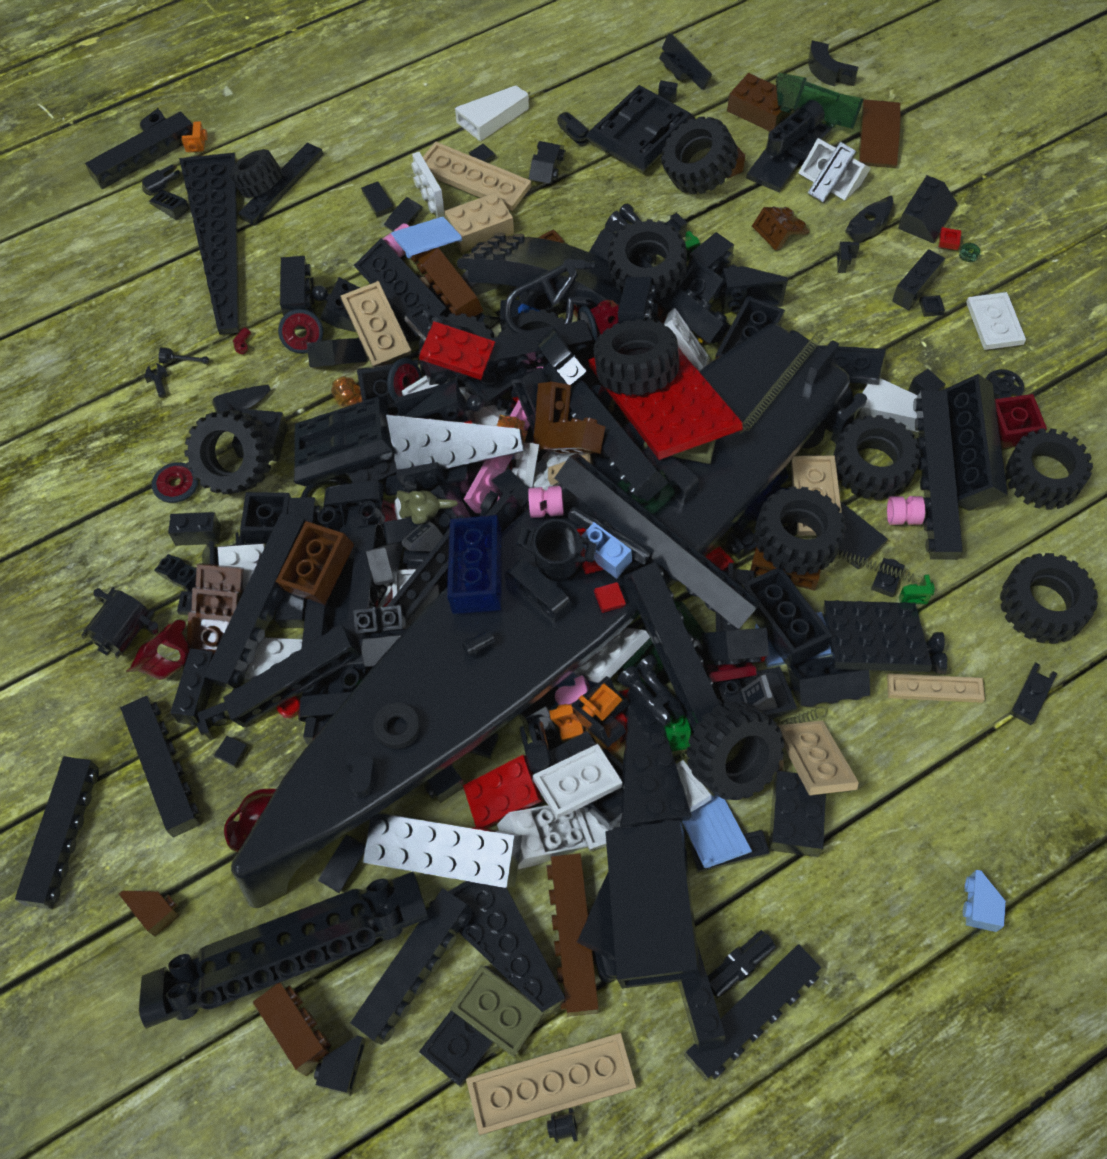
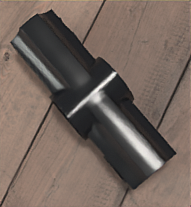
M762 930L757 932L742 947L738 946L725 957L723 963L707 976L712 993L717 999L726 993L736 982L744 980L757 968L756 965L776 949L773 940L767 933Z

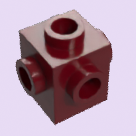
M613 300L602 301L597 307L590 309L600 334H603L607 328L611 329L613 325L619 323V305Z

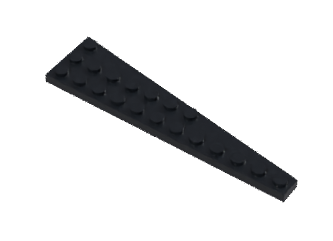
M235 152L179 158L219 335L239 333L237 187L229 176L230 170L237 162Z

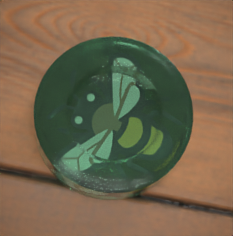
M974 243L963 244L959 251L960 258L965 262H975L980 255V248Z

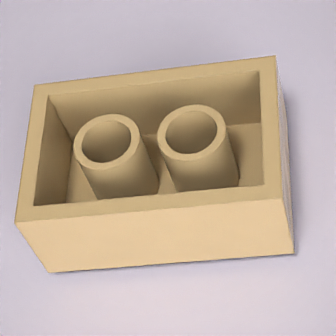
M498 192L444 211L445 219L462 237L461 242H455L461 253L470 251L479 242H487L495 233H506V236L514 234L513 217Z

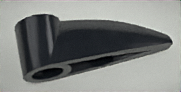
M269 384L227 392L214 397L212 404L215 412L241 411V409H248L255 405L271 389Z

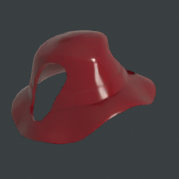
M180 619L167 625L155 638L143 644L137 651L136 657L130 668L126 670V673L139 671L158 680H164L185 667L190 647L182 634L186 627V622ZM163 644L178 650L180 659L172 661L163 658L157 652L158 646Z
M259 789L248 794L242 800L239 807L229 816L224 826V836L231 850L236 852L240 850L276 789ZM239 814V820L234 821L235 817Z

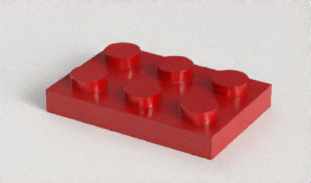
M434 321L420 352L419 360L481 380L492 354L495 341Z
M521 755L463 785L477 828L487 829L499 823L508 812L524 810L543 801L539 789L533 781L534 774L529 768L526 755Z

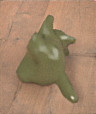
M421 490L410 493L397 491V497L401 503L400 518L412 517L414 524H424L428 520L433 519L439 509L452 508L458 505L456 500L438 499L430 491Z

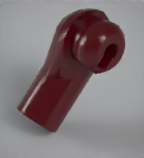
M245 327L233 339L234 349L239 354H245L248 350L246 340L250 337L251 332Z

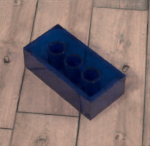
M497 515L450 519L447 599L453 614L501 610L502 532Z

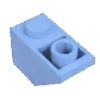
M595 522L582 534V537L597 544L594 557L595 562L616 579L632 562L631 549Z
M975 870L965 880V892H968V899L963 906V917H966V926L997 932L1004 927L1006 901L983 872Z

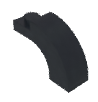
M812 40L808 56V66L812 74L830 86H835L836 82L854 86L859 67L834 60L828 53L829 44Z
M553 327L537 341L545 357L571 387L588 374L568 348V343L556 328Z

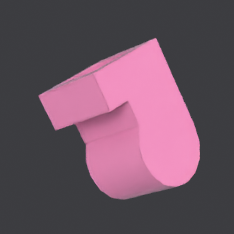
M583 675L574 678L575 685L570 687L562 686L556 691L555 700L559 705H571L581 695L583 696L591 689L589 682Z

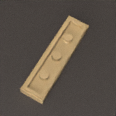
M891 673L887 675L888 698L983 703L985 700L983 678Z

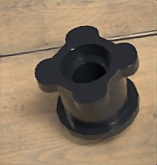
M569 1108V1114L559 1116L551 1114V1120L547 1121L549 1138H554L556 1143H559L560 1139L570 1137L573 1138L574 1142L578 1141V1127L573 1108Z

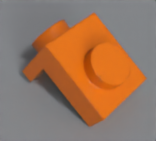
M201 121L193 122V134L182 136L185 151L202 152L205 150V141L208 140L207 130L203 129Z
M605 684L589 700L582 695L578 698L584 704L582 709L592 718L596 715L602 721L622 701Z
M562 704L557 709L549 711L551 720L559 727L560 736L563 741L573 739L584 733L583 725L579 722L571 705Z

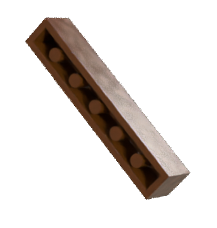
M438 247L412 255L411 261L414 265L416 264L422 275L425 274L424 277L429 285L433 284L432 287L438 296L442 295L440 298L446 307L450 306L451 314L455 313V316H460L462 313L467 314V317L471 318V316H476L484 311L477 296Z
M581 853L551 856V865H546L548 880H553L554 889L549 890L550 905L556 906V915H551L553 931L558 930L559 940L554 941L556 957L561 956L562 967H557L558 983H564L563 994L567 1001L561 1004V1010H566L567 1017L598 1014L592 950L577 943L588 917Z

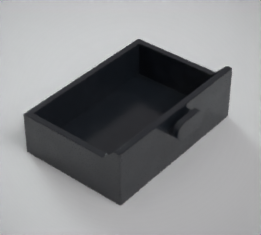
M623 785L621 788L582 807L586 812L589 811L608 831L619 823L622 818L621 799L623 798Z

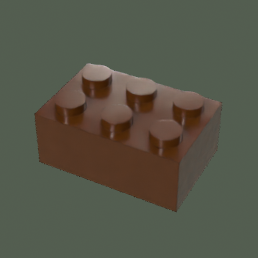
M748 73L729 94L727 112L767 131H771L792 113L796 94Z
M306 521L276 583L291 594L325 605L354 544L344 533Z
M280 982L254 1000L253 1004L295 1070L307 1076L316 1069L318 1063H322L323 1057L330 1053L328 1049L332 1045L324 1033H321L319 1029L315 1030L314 1027L317 1025V1022L305 1007H300L304 1002L296 990H293L290 985L285 987Z

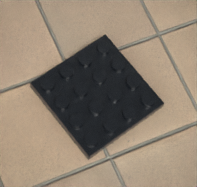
M824 600L823 611L826 627L833 635L830 641V649L834 669L931 671L932 663L915 603Z

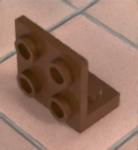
M763 207L752 225L774 250H781L790 235H808L810 232L805 222L795 217L793 210L788 207Z

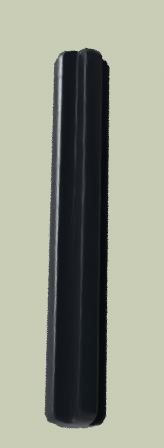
M573 507L569 511L568 518L586 530L595 522L631 549L632 558L636 561L646 564L649 560L651 553L578 507Z

